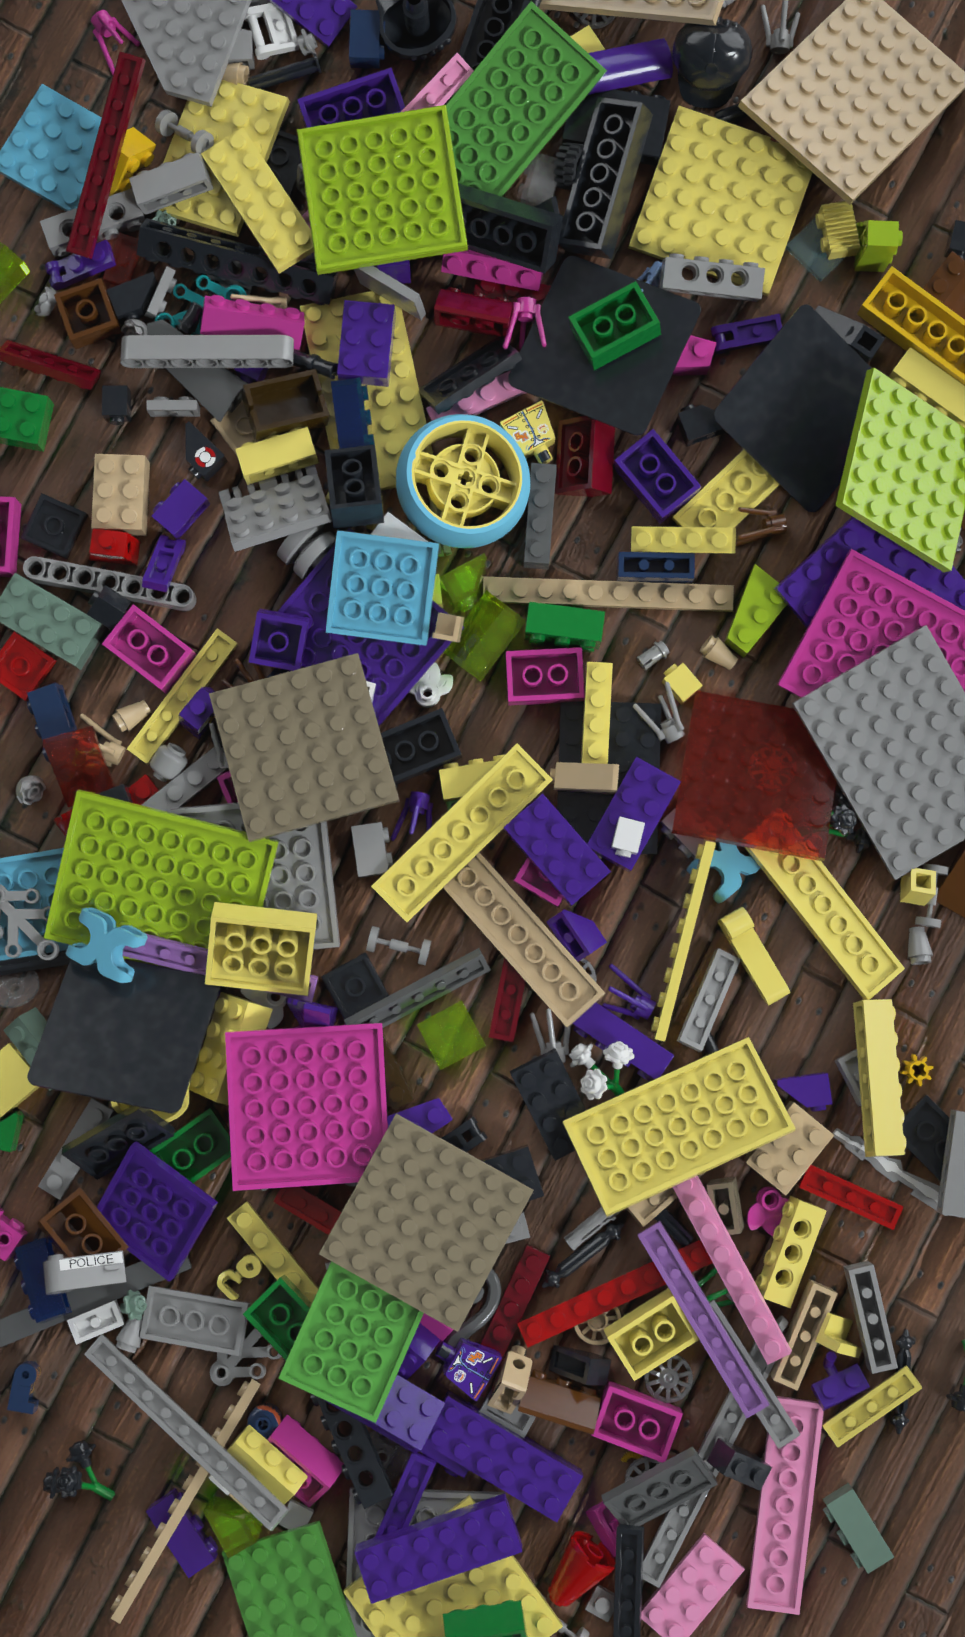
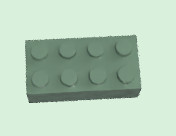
M14 573L0 596V624L79 670H82L106 630V627L100 622L17 573Z

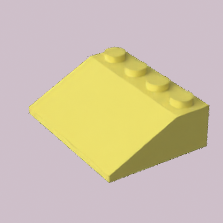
M214 902L210 924L205 984L308 996L317 914Z

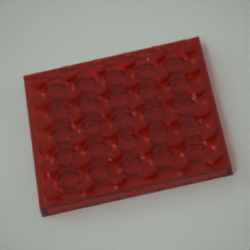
M696 691L671 833L823 862L826 855L836 780L795 708Z

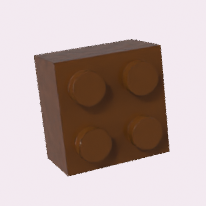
M102 278L54 294L67 334L75 349L122 334Z

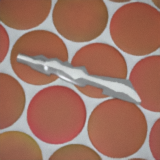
M838 1128L832 1133L834 1134L833 1137L844 1144V1147L861 1161L864 1159L869 1161L875 1170L890 1181L896 1182L899 1180L913 1189L910 1193L911 1195L937 1211L940 1186L903 1171L901 1160L892 1159L888 1156L865 1157L864 1140L860 1136H850Z

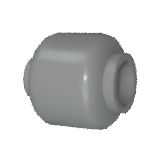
M173 743L161 745L150 761V766L154 771L153 775L163 782H166L167 779L173 780L187 765L186 752Z

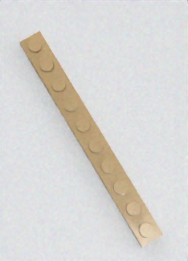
M483 577V603L529 605V602L580 607L733 611L734 585Z
M253 1378L250 1383L244 1381L237 1393L241 1397L236 1406L231 1404L223 1417L227 1420L223 1429L217 1427L212 1435L223 1447L261 1383ZM198 1462L195 1465L200 1468L196 1475L192 1476L189 1474L182 1486V1489L185 1490L181 1500L175 1498L169 1508L168 1513L171 1514V1517L167 1524L161 1522L153 1535L157 1538L152 1548L147 1546L139 1561L143 1563L138 1573L133 1570L125 1585L129 1588L124 1597L118 1595L110 1608L114 1611L111 1619L119 1624L208 1475V1472Z

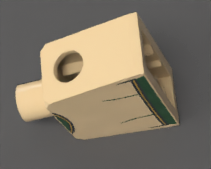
M512 1346L511 1351L507 1352L500 1363L488 1399V1406L512 1414L526 1393L533 1361L531 1358L525 1357L527 1351L524 1347Z

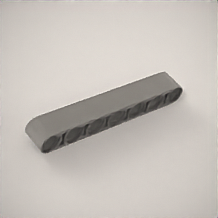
M129 335L122 337L120 364L128 368H287L293 365L294 339L287 335Z
M37 556L29 557L23 564L25 575L33 582L93 594L95 590L100 593L108 579H115L116 584L112 589L133 602L181 611L193 609L197 602L195 593L189 586L171 582L164 596L156 599L153 597L155 590L142 587V576ZM35 565H42L41 572L38 575H32V568ZM65 569L67 571L65 578L57 580V572ZM85 574H91L90 582L82 585L80 583L81 577ZM134 583H139L140 590L136 594H130V586ZM187 592L190 594V598L186 603L178 602V597L181 593Z

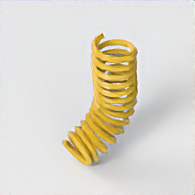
M628 1451V1453H624L621 1461L627 1462L630 1458L639 1459L643 1455L639 1454L638 1456V1453L634 1452L633 1456V1451Z

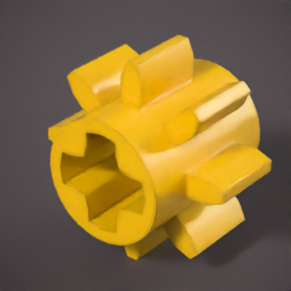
M911 1054V1061L902 1060L905 1070L900 1071V1074L908 1076L906 1083L910 1084L915 1079L916 1084L922 1086L923 1079H932L928 1073L929 1070L933 1069V1066L925 1063L927 1061L926 1056L921 1057L918 1061L916 1054ZM913 1065L919 1066L920 1075L914 1074Z

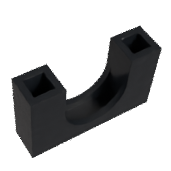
M614 89L587 95L566 120L562 144L569 142L584 145L598 97L644 103L653 114L640 163L657 166L671 100H667L661 95L646 96L634 90L625 92Z

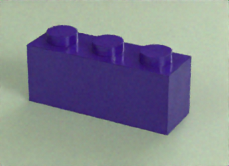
M176 1488L152 1503L146 1510L156 1529H158L161 1522L167 1524L171 1517V1514L168 1513L169 1508L175 1498L181 1500L184 1495L182 1492L179 1493ZM189 1508L167 1543V1546L188 1578L215 1561L218 1555L216 1542L211 1536L207 1537L202 1529L204 1525L197 1514L193 1515Z

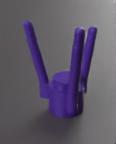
M411 791L410 798H406L402 813L390 838L391 841L396 839L408 811L413 813L409 829L410 834L414 833L418 815H424L425 811L426 830L428 831L432 827L433 803L429 802V794Z
M610 964L609 968L639 995L632 998L610 986L608 990L630 1002V1009L632 1010L603 1003L602 1007L632 1016L637 1020L640 1017L647 1020L656 1002L651 1000V995L643 991L621 970Z

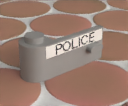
M123 1251L64 1258L63 1254L48 1256V1261L43 1262L46 1295L66 1293L74 1289L126 1283Z

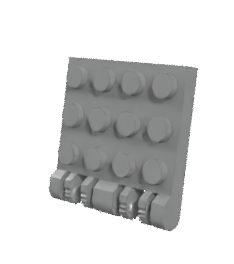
M315 465L305 467L306 476H303L301 469L295 470L298 480L290 482L288 474L285 473L281 475L283 483L280 484L277 483L276 477L259 481L261 490L258 491L255 490L253 483L249 484L247 488L250 495L242 497L238 486L232 487L235 498H231L228 489L219 491L231 543L235 552L332 522Z

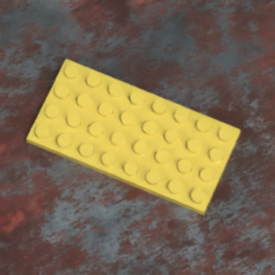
M369 291L332 299L330 305L312 303L300 306L301 312H304V329L310 355L317 354L326 361L338 364L344 300L383 304L393 303L377 293ZM396 305L389 387L340 383L338 375L335 376V379H330L318 374L322 388L321 395L324 394L330 414L328 425L325 426L330 450L375 444L380 490L396 487V469L400 454L408 440L426 424L402 309ZM431 445L422 451L433 455ZM436 469V470H434V473H435L436 476H438V474H437V469Z
M749 1037L563 1121L567 1134L606 1217L792 1133L796 1129Z

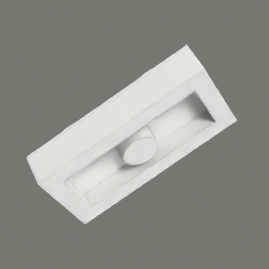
M117 1299L67 1320L76 1345L126 1323Z

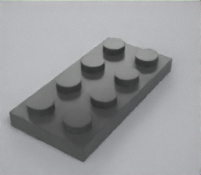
M691 1447L601 1496L605 1506L620 1524L641 1526L718 1485L714 1474L695 1449Z

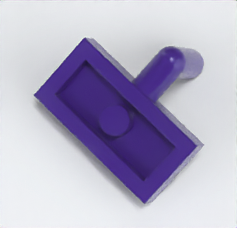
M832 1351L826 1354L823 1361V1366L829 1377L811 1385V1389L823 1411L870 1388L858 1363L838 1372L834 1365L837 1356Z

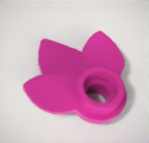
M773 1187L760 1189L756 1196V1203L749 1208L747 1213L749 1229L755 1230L762 1226L766 1233L773 1237L774 1230L780 1224L783 1216V1206L789 1199L781 1197L780 1192ZM767 1195L771 1196V1202L769 1204L765 1203V1197Z

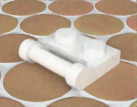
M272 3L249 7L244 20L248 22L252 31V37L256 46L255 54L258 60L267 59L272 55L299 50L297 35L290 17ZM258 17L264 18L272 44L265 45L258 24Z

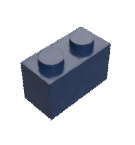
M351 9L350 67L380 69V59H385V44H381L379 11Z

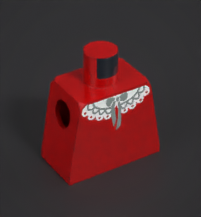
M93 529L89 551L90 560L137 566L141 541L126 532Z

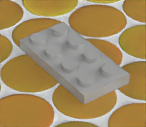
M149 1286L146 1299L147 1308L144 1311L139 1338L241 1356L247 1325V1318L243 1313L250 1307V1303Z

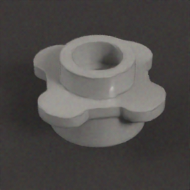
M301 29L302 35L297 37L298 45L304 56L312 53L314 57V54H316L315 48L318 47L312 33L307 34L304 29Z

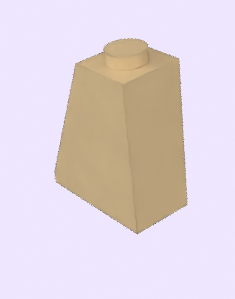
M556 762L555 769L550 768V777L553 779L550 784H554V790L614 795L617 791L619 765Z

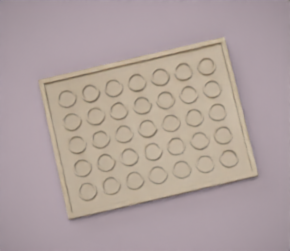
M845 0L740 101L738 107L851 205L965 90V71L884 0Z

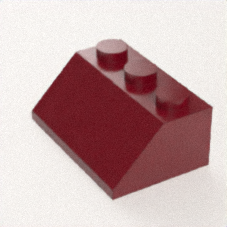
M452 287L447 288V290L440 289L434 307L435 325L494 337L500 336L504 339L513 312V303L507 298L496 297L491 299L486 298L482 293L472 292L471 294H466Z
M587 416L559 421L555 494L586 497L612 494L615 427Z

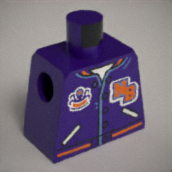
M460 1338L455 1347L442 1341L435 1353L437 1357L446 1361L442 1369L444 1375L476 1402L502 1359L497 1350L464 1338Z

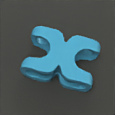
M740 820L725 830L716 841L718 851L714 850L710 868L717 870L721 876V885L713 894V899L717 904L724 902L741 887L742 879L740 873L751 875L760 869V866L752 856H744L737 848V839L745 830V825ZM694 859L687 867L686 871L691 874L692 868L697 869L699 859Z
M83 908L79 915V922L89 929L91 934L90 942L88 945L81 942L69 945L66 955L84 966L97 963L100 974L116 982H132L135 971L124 961L122 956L123 948L125 946L131 948L145 946L148 936L131 925L116 927L114 918L98 909Z

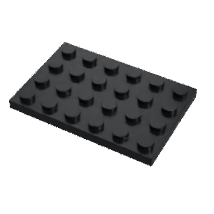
M584 701L560 703L559 762L581 763ZM611 702L608 764L619 765L617 790L636 757L660 769V740L654 730L633 708V705L637 704L661 730V704ZM558 790L557 810L579 836L588 843L614 795ZM658 824L641 854L657 855Z

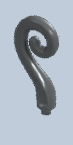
M491 1269L485 1280L488 1287L485 1304L475 1315L462 1323L458 1332L453 1330L445 1340V1343L455 1347L460 1338L468 1340L496 1312L501 1298V1284L498 1275L493 1269ZM481 1288L473 1304L478 1303L482 1299L484 1294L483 1288Z

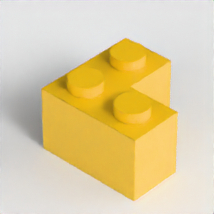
M134 127L126 131L109 196L130 189L131 183L129 178L133 177V174L138 169L148 167L154 159L153 152L156 144Z

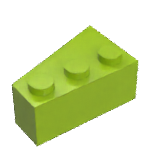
M867 220L856 223L860 249L857 255H855V271L884 272L888 264L892 263L893 255L897 254L898 246L902 245L903 232L899 231V221Z
M756 564L751 569L724 642L743 658L787 605L774 590L779 582Z

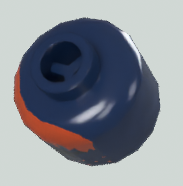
M264 1402L252 1409L247 1425L250 1424L265 1439H268L279 1426L283 1417L277 1406Z

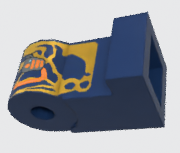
M26 1361L16 1368L7 1410L34 1414L37 1411L39 1400L32 1398L35 1382L41 1375V1369L36 1362Z

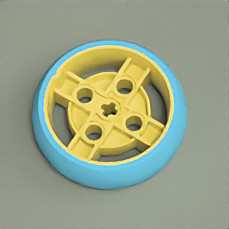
M455 414L432 420L421 427L408 440L397 464L396 489L404 513L422 534L437 543L449 547L476 548L490 544L503 537L520 520L529 498L530 472L521 448L505 429L483 417ZM446 438H463L461 444L447 447L436 456L422 452L436 441ZM486 447L501 460L508 473L509 480L500 478L495 461L485 452ZM464 455H472L475 458V462L467 461ZM439 469L443 471L445 477L436 476L434 470ZM461 478L466 480V485L460 484ZM416 482L427 485L428 494L432 502L442 511L440 517L424 503L418 492ZM482 485L489 486L492 489V493L484 492ZM451 501H459L462 505V508L458 509L453 507ZM490 507L504 511L497 519L490 523L479 526H463L466 518L478 516L486 512Z

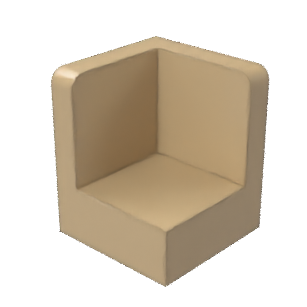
M438 612L435 633L433 632L432 638L460 642L464 617Z

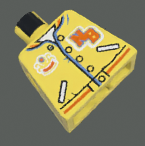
M542 400L500 422V427L505 429L514 438L526 459L534 455L538 463L547 464L553 460L548 447L555 444V435Z

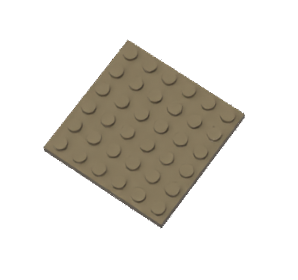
M358 653L209 694L249 842L399 801Z
M395 1114L319 1255L458 1332L534 1190L404 1117Z

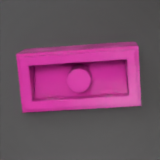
M602 1501L588 1509L586 1514L601 1542L608 1548L613 1557H616L617 1526L620 1523Z

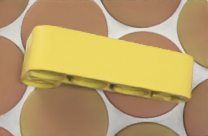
M740 907L719 919L718 924L738 958L741 959L743 967L764 1002L770 1006L790 994L787 984L753 929L754 923L744 907Z

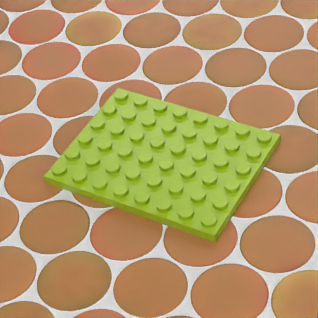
M77 790L44 938L69 945L80 942L88 945L91 934L89 929L79 922V915L83 908H95L111 915L116 921V927L131 925L146 934L208 949L214 902L263 907L279 840L265 838L249 842L245 831ZM123 956V958H125V959H129V960H133V961H137V962H141V963H146V964H151V965H156V966H161V965H157V964H153V963H149V962H145V961H141V960H137V959H133V958H129V957Z

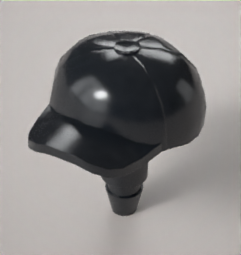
M376 0L380 15V34L385 46L393 55L413 62L420 59L426 60L427 58L434 57L446 45L451 43V38L456 31L457 16L451 0Z
M718 17L715 26L686 23L677 32L673 43V61L678 70V84L681 96L689 105L712 109L725 105L731 99L739 79L748 70L752 58L751 39L738 22Z

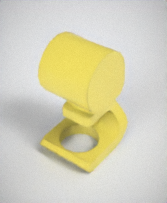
M250 1253L245 1255L237 1263L236 1272L228 1269L219 1275L217 1280L218 1288L230 1300L238 1299L240 1297L239 1294L226 1281L231 1279L240 1284L243 1281V1277L253 1278L257 1276L262 1269V1261L256 1254Z

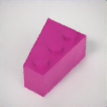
M690 335L672 375H707L716 342Z

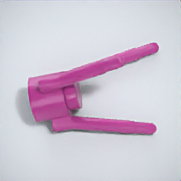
M100 10L91 18V23L95 27L93 34L99 42L113 75L115 70L114 64L102 36H113L119 44H123V40L116 32L117 28L136 46H139L140 42L119 24L115 17H111L106 10Z
M520 297L513 303V312L503 344L504 349L508 348L517 316L518 320L521 321L519 349L521 350L524 344L526 322L533 321V317L536 318L542 347H546L547 344L540 314L541 305L536 304V299Z

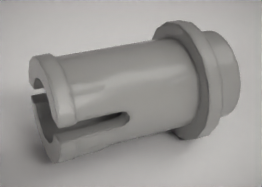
M655 641L653 647L636 657L637 661H640V666L645 671L660 659L667 658V654L670 651L663 641L658 643Z

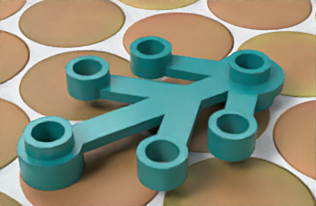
M200 275L196 279V286L200 290H210L228 300H231V294L247 295L246 291L238 285H231L225 288L213 282L206 275ZM202 279L208 280L206 287L200 286ZM184 284L174 286L173 294L176 298L180 300L186 299L190 302L194 301L203 307L205 297L190 291ZM183 287L185 289V294L183 296H178V289ZM188 310L173 316L168 313H160L155 318V321L170 320L171 326L176 328L179 325L178 320H182ZM201 319L196 332H193L191 335H202L200 334Z

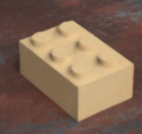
M95 454L92 529L126 532L132 536H147L150 462L145 455Z
M792 1101L787 1103L785 1109L796 1128L795 1131L748 1152L742 1160L784 1195L789 1193L834 1136V1134Z

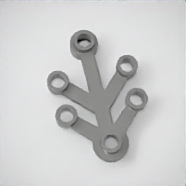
M0 884V915L2 910L8 916V939L5 954L10 958H17L22 953V947L18 944L19 928L38 946L37 954L41 959L53 960L59 954L58 944L53 940H46L26 920L44 919L48 921L46 912L51 906H47L44 909H15L8 902L25 900L27 903L35 904L41 898L40 892L37 889L7 891ZM34 891L36 893L35 900L30 901L28 899V894ZM0 926L1 939L4 936V929L2 926ZM13 945L17 947L15 955L9 952L10 947ZM48 945H51L54 949L51 955L45 952Z
M254 1328L246 1339L244 1336L241 1356L231 1355L228 1358V1354L217 1352V1361L211 1366L210 1377L219 1386L229 1385L235 1377L261 1379L266 1374V1367L262 1363H255L250 1367L235 1366L243 1358L269 1357L274 1360L282 1356L279 1353L277 1356L271 1354V1349L273 1348L271 1344L266 1347H253L262 1337L260 1332ZM256 1366H259L261 1368V1374L259 1376H256L254 1374V1368ZM220 1368H224L226 1371V1375L223 1378L218 1374Z

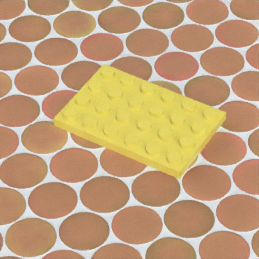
M222 80L212 107L187 100L178 125L192 131L194 135L199 130L211 133L214 138L213 146L243 127L267 163L290 101L288 97ZM174 133L163 163L173 162L181 159L188 153H193L190 146L191 141H187ZM207 164L213 190L159 209L162 212L167 210L166 212L176 219L236 237L239 236L244 220Z

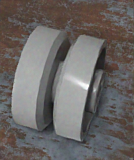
M324 524L288 535L278 549L277 556L286 565L294 563L293 571L302 580L306 579L336 543V535L331 531L323 533Z

